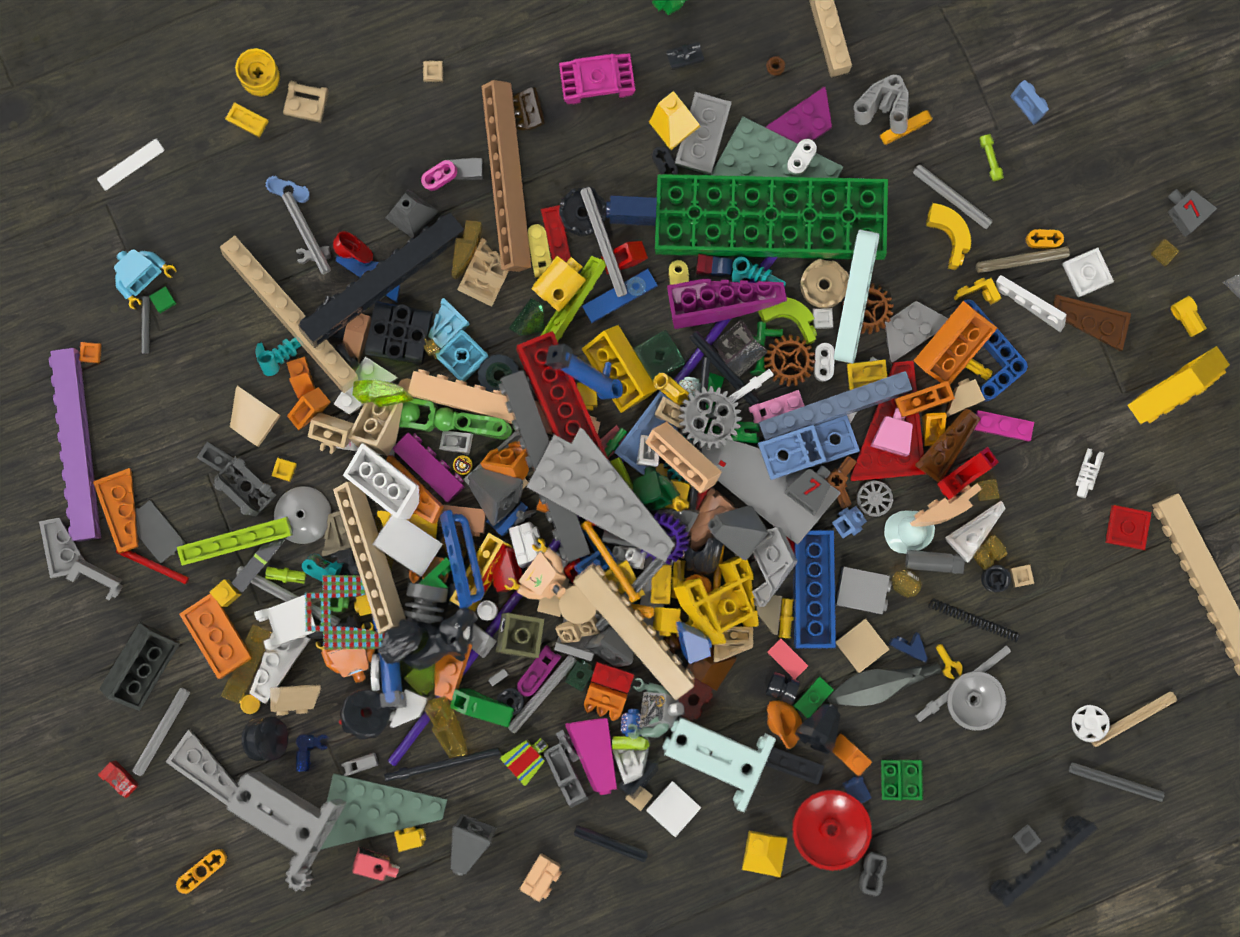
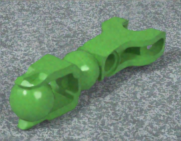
M403 396L404 401L399 427L427 432L432 431L434 428L441 431H449L451 429L457 431L458 429L462 432L506 440L512 435L511 425L503 419L458 413L448 407L438 409L437 405L431 401ZM418 405L430 408L431 413L428 415L429 421L426 425L415 423L420 416ZM462 418L468 419V424L465 427H460V420ZM502 426V430L498 432V427Z

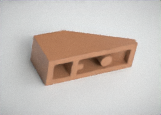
M360 314L347 324L342 342L345 344L349 355L358 358V363L360 362L371 324V317Z
M443 505L441 514L444 511L451 510L452 514H461L468 519L472 536L480 537V533L485 534L487 516L483 509ZM454 522L456 526L462 525L460 522Z

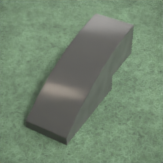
M561 743L543 751L568 805L572 808L588 800L584 788Z

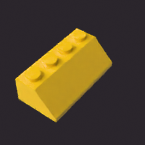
M619 325L604 330L582 348L592 367L603 373L605 363H611L609 378L618 379L623 385L622 396L612 399L620 413L643 401L658 390L654 387L652 379Z

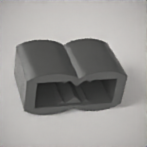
M868 851L864 857V871L860 876L859 886L863 893L878 896L882 889L883 881L881 876L886 870L887 861L883 854Z

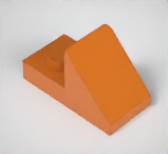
M305 357L286 362L291 376L289 379L298 399L315 389Z

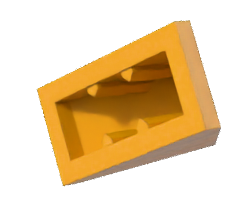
M946 412L930 413L922 416L924 446H932L945 432Z

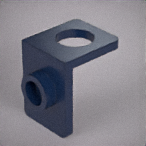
M861 775L842 783L846 792L861 804L871 799V795Z

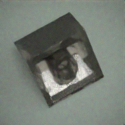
M742 319L713 343L725 364L738 377L768 352Z

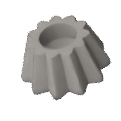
M312 870L296 876L287 871L285 881L289 883L288 887L294 888L295 892L299 889L304 891L306 887H310V881L313 880V877L310 875Z

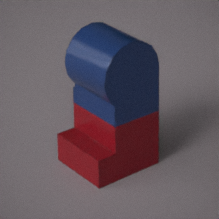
M698 254L696 275L731 276L733 260Z

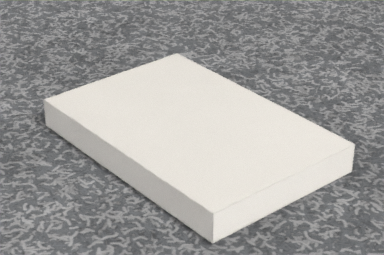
M391 515L372 545L421 577L439 551L442 543L407 519H397Z

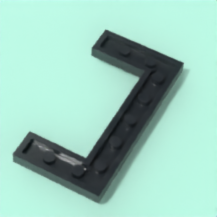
M1077 815L1069 817L1065 821L1066 825L1062 827L1067 834L1060 839L1061 843L1059 845L1049 848L1045 852L1046 856L1044 858L1034 861L1030 865L1031 869L1029 871L1023 872L1015 878L1016 882L1014 884L1009 883L1005 879L995 881L991 885L992 889L989 890L990 894L1008 907L1097 830V826L1093 822Z

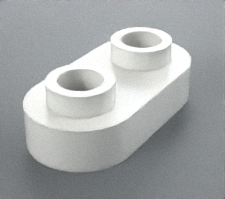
M804 139L799 142L788 160L787 168L792 175L799 176L806 171L816 154V144L814 141ZM804 146H809L810 150H804ZM800 162L801 165L796 167L794 163Z
M822 343L815 350L814 376L822 382L828 381L834 373L835 350L829 343ZM821 351H827L828 355L826 357L822 356ZM825 369L827 374L821 375L820 370Z

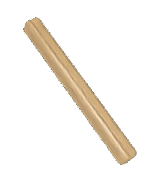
M1168 692L1109 726L1106 736L1097 742H1091V744L1095 747L1103 744L1177 701L1176 696L1173 692Z

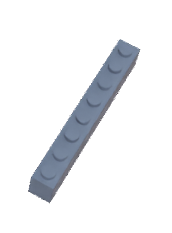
M904 371L759 422V426L766 441L909 394L912 391V387L907 373Z

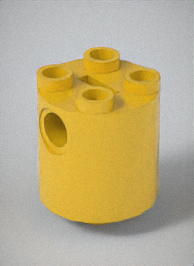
M556 256L531 289L560 312L586 282V279L578 273L583 266L572 257L565 262L559 256Z

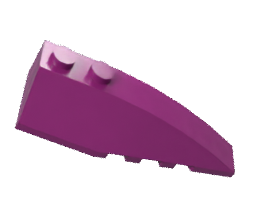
M701 279L667 285L674 329L727 320L787 301L783 282L758 281V283H748V281L742 280L740 282H729V280L711 281V279Z

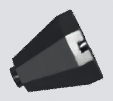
M832 704L822 705L798 726L794 734L804 744L810 743L812 749L828 755L832 752L836 743L840 720L838 708Z

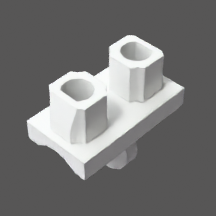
M615 546L612 552L617 560V564L627 560L631 568L634 569L644 568L645 556L647 555L646 552L640 553V548Z

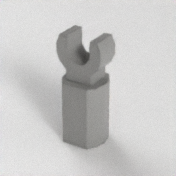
M329 246L320 247L325 259H331ZM302 248L296 250L298 254H304V258L298 259V263L305 264L308 260L315 261L310 250L306 251Z

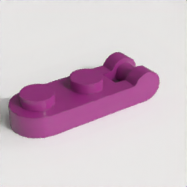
M548 645L544 647L539 654V658L535 659L520 679L518 691L521 695H533L562 657L560 654L552 652ZM545 656L551 660L548 665L542 661Z

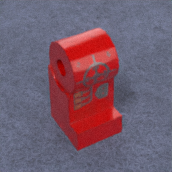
M116 760L110 762L98 774L100 778L106 780L125 798H128L139 786Z

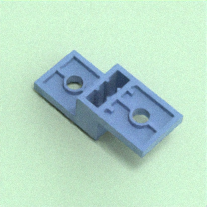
M847 415L758 443L770 480L860 451ZM833 434L838 435L840 438V442L837 445L830 442V436ZM784 450L788 453L786 461L778 459L777 454L779 451Z

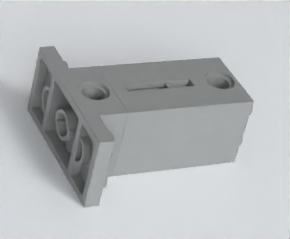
M261 772L243 775L238 782L239 787L237 791L230 796L228 800L229 805L226 809L298 853L290 862L291 868L289 872L296 876L307 872L347 802L342 799H336L328 803L326 802L319 809Z

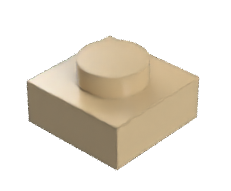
M644 788L635 800L628 795L625 799L641 811L653 795Z

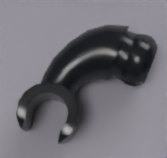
M339 343L338 346H335V350L353 370L360 365L356 356L351 357L344 343Z

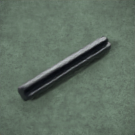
M576 826L574 836L641 862H645L648 857V852L581 826Z

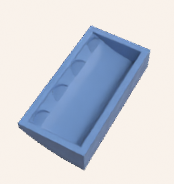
M662 392L657 394L614 452L643 476L645 475L644 469L648 466L636 465L641 435L649 436L652 429L666 422L655 417L662 398L666 397L669 399ZM671 425L676 431H679L678 428Z

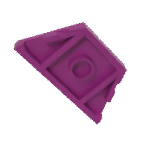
M825 87L765 128L797 144L804 139L814 141L832 127Z

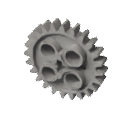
M710 386L708 391H706L705 387H702L701 393L696 389L694 391L695 397L689 394L688 399L690 401L684 400L682 402L686 407H680L679 409L684 413L678 416L679 419H683L679 426H685L682 434L688 432L687 440L694 439L692 445L700 442V448L707 444V449L710 450L713 444L715 449H718L719 443L724 447L726 445L725 439L731 442L733 439L730 435L736 436L738 434L734 429L741 427L736 423L742 420L741 417H737L741 410H735L738 402H731L734 398L733 396L726 397L728 391L721 394L720 388L714 392L712 386ZM699 402H706L708 410H701ZM713 402H716V406L712 414V418L714 420L710 422L707 434H704V430L708 422V418L706 416L710 414ZM719 407L725 408L726 416H720L717 409ZM700 420L703 427L701 429L695 428L693 421ZM712 426H719L721 428V434H714L712 432Z

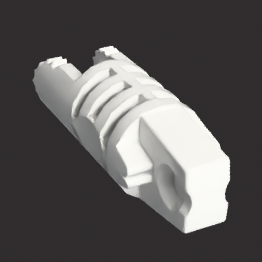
M1087 448L1076 482V486H1079L1078 497L1086 498L1088 490H1093L1104 456L1103 452L1097 454L1094 465L1089 463L1092 449Z

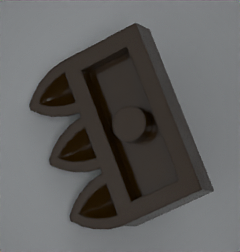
M531 87L513 97V105L520 106L515 110L514 115L516 118H523L517 124V129L533 130L545 124L536 88Z

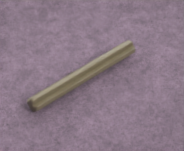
M1068 247L982 261L976 264V270L978 273L1062 259L1070 256Z

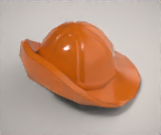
M781 700L771 701L767 708L768 727L774 734L780 736L787 749H791L799 740L794 733L798 726L802 724L801 717L790 704Z

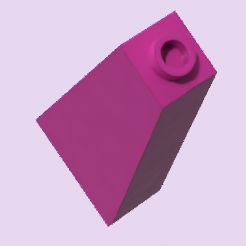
M599 718L565 723L593 791L599 792L600 795L610 794L611 790L617 788L608 719Z

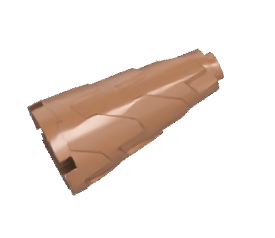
M713 487L699 505L697 510L700 513L688 534L691 536V549L695 552L707 543L708 538L714 537L708 528L709 521L716 514L738 509L733 507L734 504L720 492L715 491Z

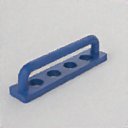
M447 510L440 515L460 609H463L483 598L484 585L469 521L465 516L452 514L451 510ZM454 522L462 524L477 590L474 595L470 594Z

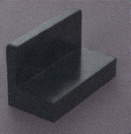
M646 760L643 777L624 784L623 781L619 785V789L635 800L658 771V764Z

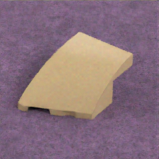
M481 239L457 290L492 307L508 271L501 269L500 255L496 251L493 252L486 245L485 239Z
M237 386L230 427L259 447L281 415Z

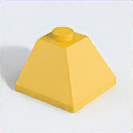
M674 91L658 103L649 121L670 150L700 127L699 123Z
M749 830L742 870L781 877L787 838Z

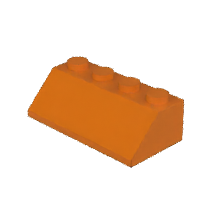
M963 301L914 359V362L939 382L948 381L950 385L996 331L997 327Z

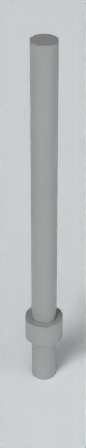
M1005 646L974 671L986 672L1008 655L1011 650L1008 646ZM949 690L935 701L929 702L926 705L927 707L915 716L917 720L921 722L931 713L934 714L940 710L939 707L947 702Z

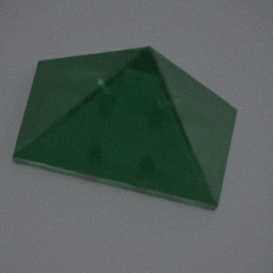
M531 298L509 329L520 336L544 331V305Z

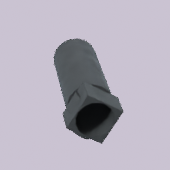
M907 550L906 569L952 572L953 574L964 573L965 560L960 555Z

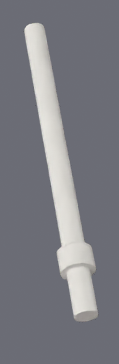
M768 369L760 376L750 379L748 384L729 396L734 397L731 402L734 403L754 388L758 389L761 387L764 381L773 376L771 370ZM715 406L711 409L710 414L706 416L708 419L712 417ZM719 407L717 409V412L719 413L725 408ZM697 420L693 421L695 428L697 427ZM681 429L678 431L682 436L688 434V432L682 434L683 430Z

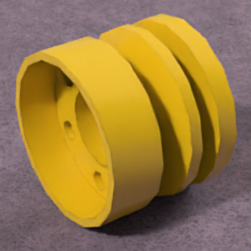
M257 48L249 49L243 52L237 59L235 67L237 77L245 90L250 94L265 96L277 88L280 80L279 70L269 53ZM259 72H261L262 75H260V78H257L256 76H258Z

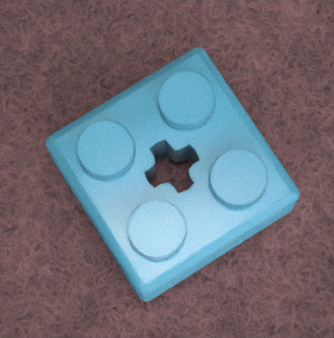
M460 330L436 354V358L461 381H466L485 362L484 360L489 358L488 354L464 330ZM459 353H462V354L467 353V354H466V359H465V360H463V359L458 360V359L460 358L458 354H459Z

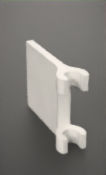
M305 595L255 612L256 619L259 622L265 621L268 618L270 620L275 638L264 641L265 648L269 651L282 644L317 632H306ZM311 613L312 626H316Z

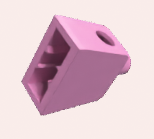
M898 408L895 409L893 418L886 416L883 419L871 443V447L906 457L910 453L912 424L904 421L905 417H901Z

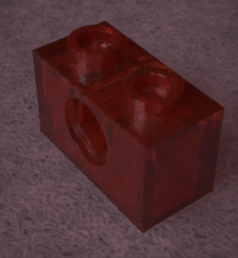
M694 678V686L678 698L679 703L684 706V713L681 716L691 722L693 719L697 720L703 711L700 709L704 702L708 703L713 696V693H711L712 688ZM692 694H696L699 697V702L696 705L688 703V698Z

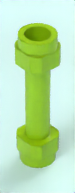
M991 134L980 137L981 147L985 148L991 171L989 173L992 181L1004 178L1002 168L998 167L992 145L994 142Z

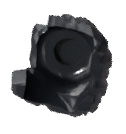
M688 535L689 543L685 544L688 549L684 551V558L687 564L686 571L697 573L698 575L713 573L719 564L724 544L717 538L711 537L708 538L704 550L695 552L691 549V536Z
M409 616L407 620L401 619L399 627L386 631L385 638L381 640L382 644L378 649L386 664L400 662L418 647L422 639V632L418 622Z

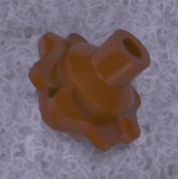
M671 632V636H665L664 641L669 646L668 650L674 654L681 646L679 637H677V633Z

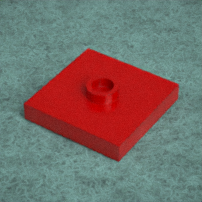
M1112 505L1105 543L1145 550L1152 512Z

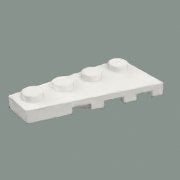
M1000 275L996 281V288H998L997 290L1001 294L1008 295L1016 303L1028 309L1059 332L1062 331L1067 314Z
M274 633L271 634L270 639L275 638ZM303 636L282 644L269 651L266 649L250 694L264 704H267L270 700V688L279 687L310 641V638Z

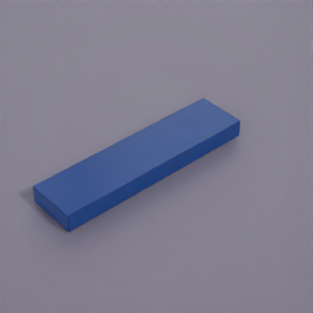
M647 269L624 282L627 289L626 295L617 297L613 288L583 305L582 308L591 323L657 287V283L650 271Z

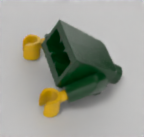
M646 467L644 469L645 475L635 479L633 482L632 491L650 513L672 504L673 499L675 501V510L683 511L680 503L685 508L689 507L687 500L679 498L680 494L667 476L657 472L655 467Z

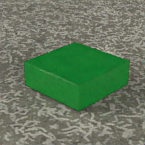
M167 287L149 296L159 313L177 304Z

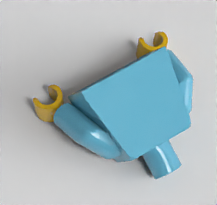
M134 249L129 253L121 251L117 255L119 262L114 266L116 271V288L125 299H129L130 308L135 310L137 309L133 305L134 301L137 300L142 306V300L134 298L133 295L137 296L162 272L160 268L164 270L165 275L169 278H172V276L167 274L168 269H173L176 272L174 266L166 265L165 261L154 252H137Z

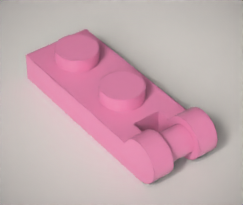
M799 390L753 405L749 407V411L754 416L753 422L759 424V422L804 407V403ZM764 409L766 416L762 417L759 410Z

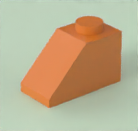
M318 387L303 395L287 417L300 430L311 422V419L319 412L322 413L330 401Z
M841 733L836 737L835 747L832 752L852 772L860 776L872 762Z

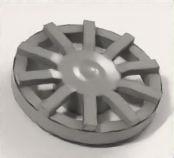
M880 481L865 483L857 493L858 507L868 516L878 517L884 515L890 510L893 503L891 489ZM871 484L872 492H870L866 488V486ZM874 484L880 485L877 491H875ZM882 487H884L887 490L883 493H880ZM862 490H864L865 492H867L868 495H867V496L861 495ZM889 493L890 499L883 498L884 495ZM860 498L867 499V502L861 504ZM882 501L889 502L888 507H886L882 503ZM867 504L870 505L868 511L863 508ZM879 505L885 509L883 512L879 511ZM873 507L876 508V513H871Z

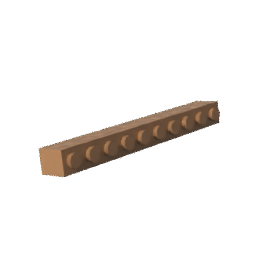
M492 80L482 85L501 269L504 271L520 272L531 268L513 94L511 83Z

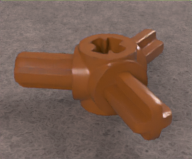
M849 456L845 458L838 469L830 472L831 474L825 480L841 492L837 500L842 509L852 505L845 488L847 487V475L855 466L856 461ZM837 477L840 483L834 486L835 484L831 482V479Z

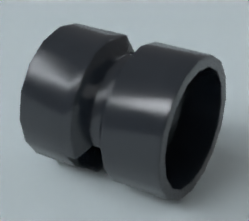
M774 671L765 695L773 698L780 697L781 701L792 704L800 681L790 677L785 679V675Z

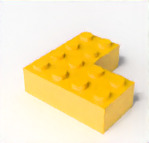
M1216 346L1184 365L1169 378L1139 395L1128 404V407L1140 424L1146 421L1151 423L1159 418L1161 414H1166L1173 410L1178 404L1182 405L1195 394L1197 396L1204 392L1213 382L1226 373L1225 369L1230 364Z

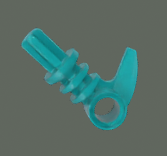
M738 257L733 262L732 282H740L744 278L749 280L754 278L755 283L758 281L783 282L785 288L786 282L772 275V270L764 271V267L758 268V264L752 265L745 257ZM741 262L747 263V268L744 271H739L738 265Z
M293 338L291 341L283 340L284 346L279 344L277 346L278 350L274 348L272 352L265 351L262 343L257 344L255 353L264 375H275L280 369L278 362L283 364L284 359H290L289 355H297L296 349L302 345L296 338Z

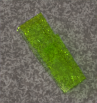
M379 380L354 381L352 395L361 404L373 402L377 407L413 401V397L404 388L396 384Z

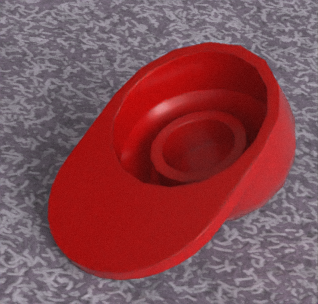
M341 231L335 237L333 248L338 256L346 259L355 258L362 263H370L373 260V254L369 247L353 234Z

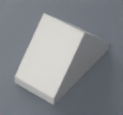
M641 435L636 465L657 467L659 455L645 443L649 436Z

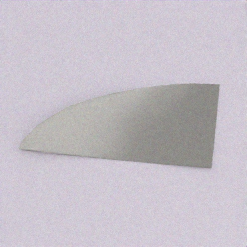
M725 440L726 445L724 447L719 443L718 449H715L713 444L710 450L707 449V444H704L702 447V454L722 471L718 481L748 506H752L760 516L774 527H781L784 534L797 545L841 493L833 486H830L819 509L813 516L785 494L786 489L806 472V469L770 480L759 448L733 440L731 442ZM778 456L779 460L786 461V459H783ZM720 460L726 463L725 467L718 464Z

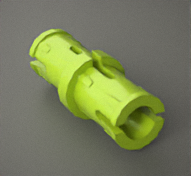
M267 567L265 575L267 576H265V579L280 580L283 583L297 582L305 584V572L289 570V568Z

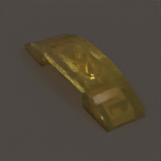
M254 624L252 625L245 642L253 658L233 671L221 697L240 704L266 649L264 641L270 638L271 631Z

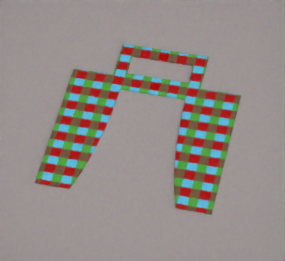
M322 575L323 593H305L306 632L323 631L324 649H379V646L382 644L381 640L385 638L384 634L360 628L330 626V598L366 595L361 576ZM311 599H321V626H312Z

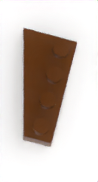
M1060 295L1055 296L1053 306L1067 314L1066 323L1119 351L1123 350L1131 317L1130 313Z
M965 408L915 466L939 483L948 472L981 418Z

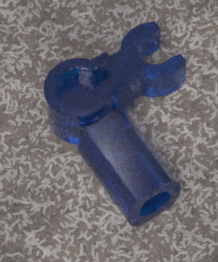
M308 734L298 736L296 745L299 747V751L296 754V771H309L310 751H308V748L313 749L314 746H317L321 750L327 749L328 746L320 744L321 739L328 738L327 735H320L318 738Z

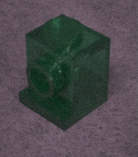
M584 660L581 663L577 661L565 682L582 692L594 672L591 670L592 665ZM582 671L584 673V677L582 679H579L577 677V672Z

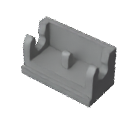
M474 623L473 640L470 644L473 645L472 649L485 658L497 641Z

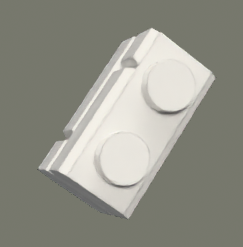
M531 522L509 528L517 562L521 568L529 567L539 552H542L535 551L532 548V544H535L538 548H541V544L539 545L537 538L540 537L538 527H534Z

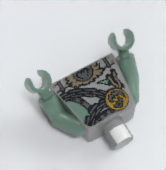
M635 678V681L641 682V686H633L634 689L639 692L645 689L647 692L643 694L640 729L636 725L630 724L628 729H634L635 732L627 734L631 739H636L639 735H642V737H660L669 728H672L675 720H677V715L684 713V706L679 703L678 699L675 700L664 686L653 683L645 684L642 679Z

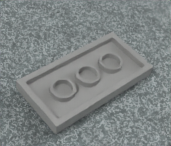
M695 92L690 113L699 123L700 127L681 142L675 165L711 175L732 102Z

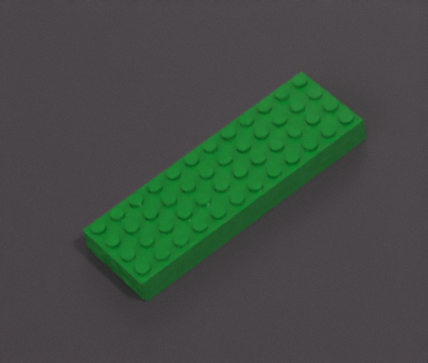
M658 174L655 253L658 255L701 254L706 256L853 259L859 230L879 233L875 260H884L887 254L888 179Z

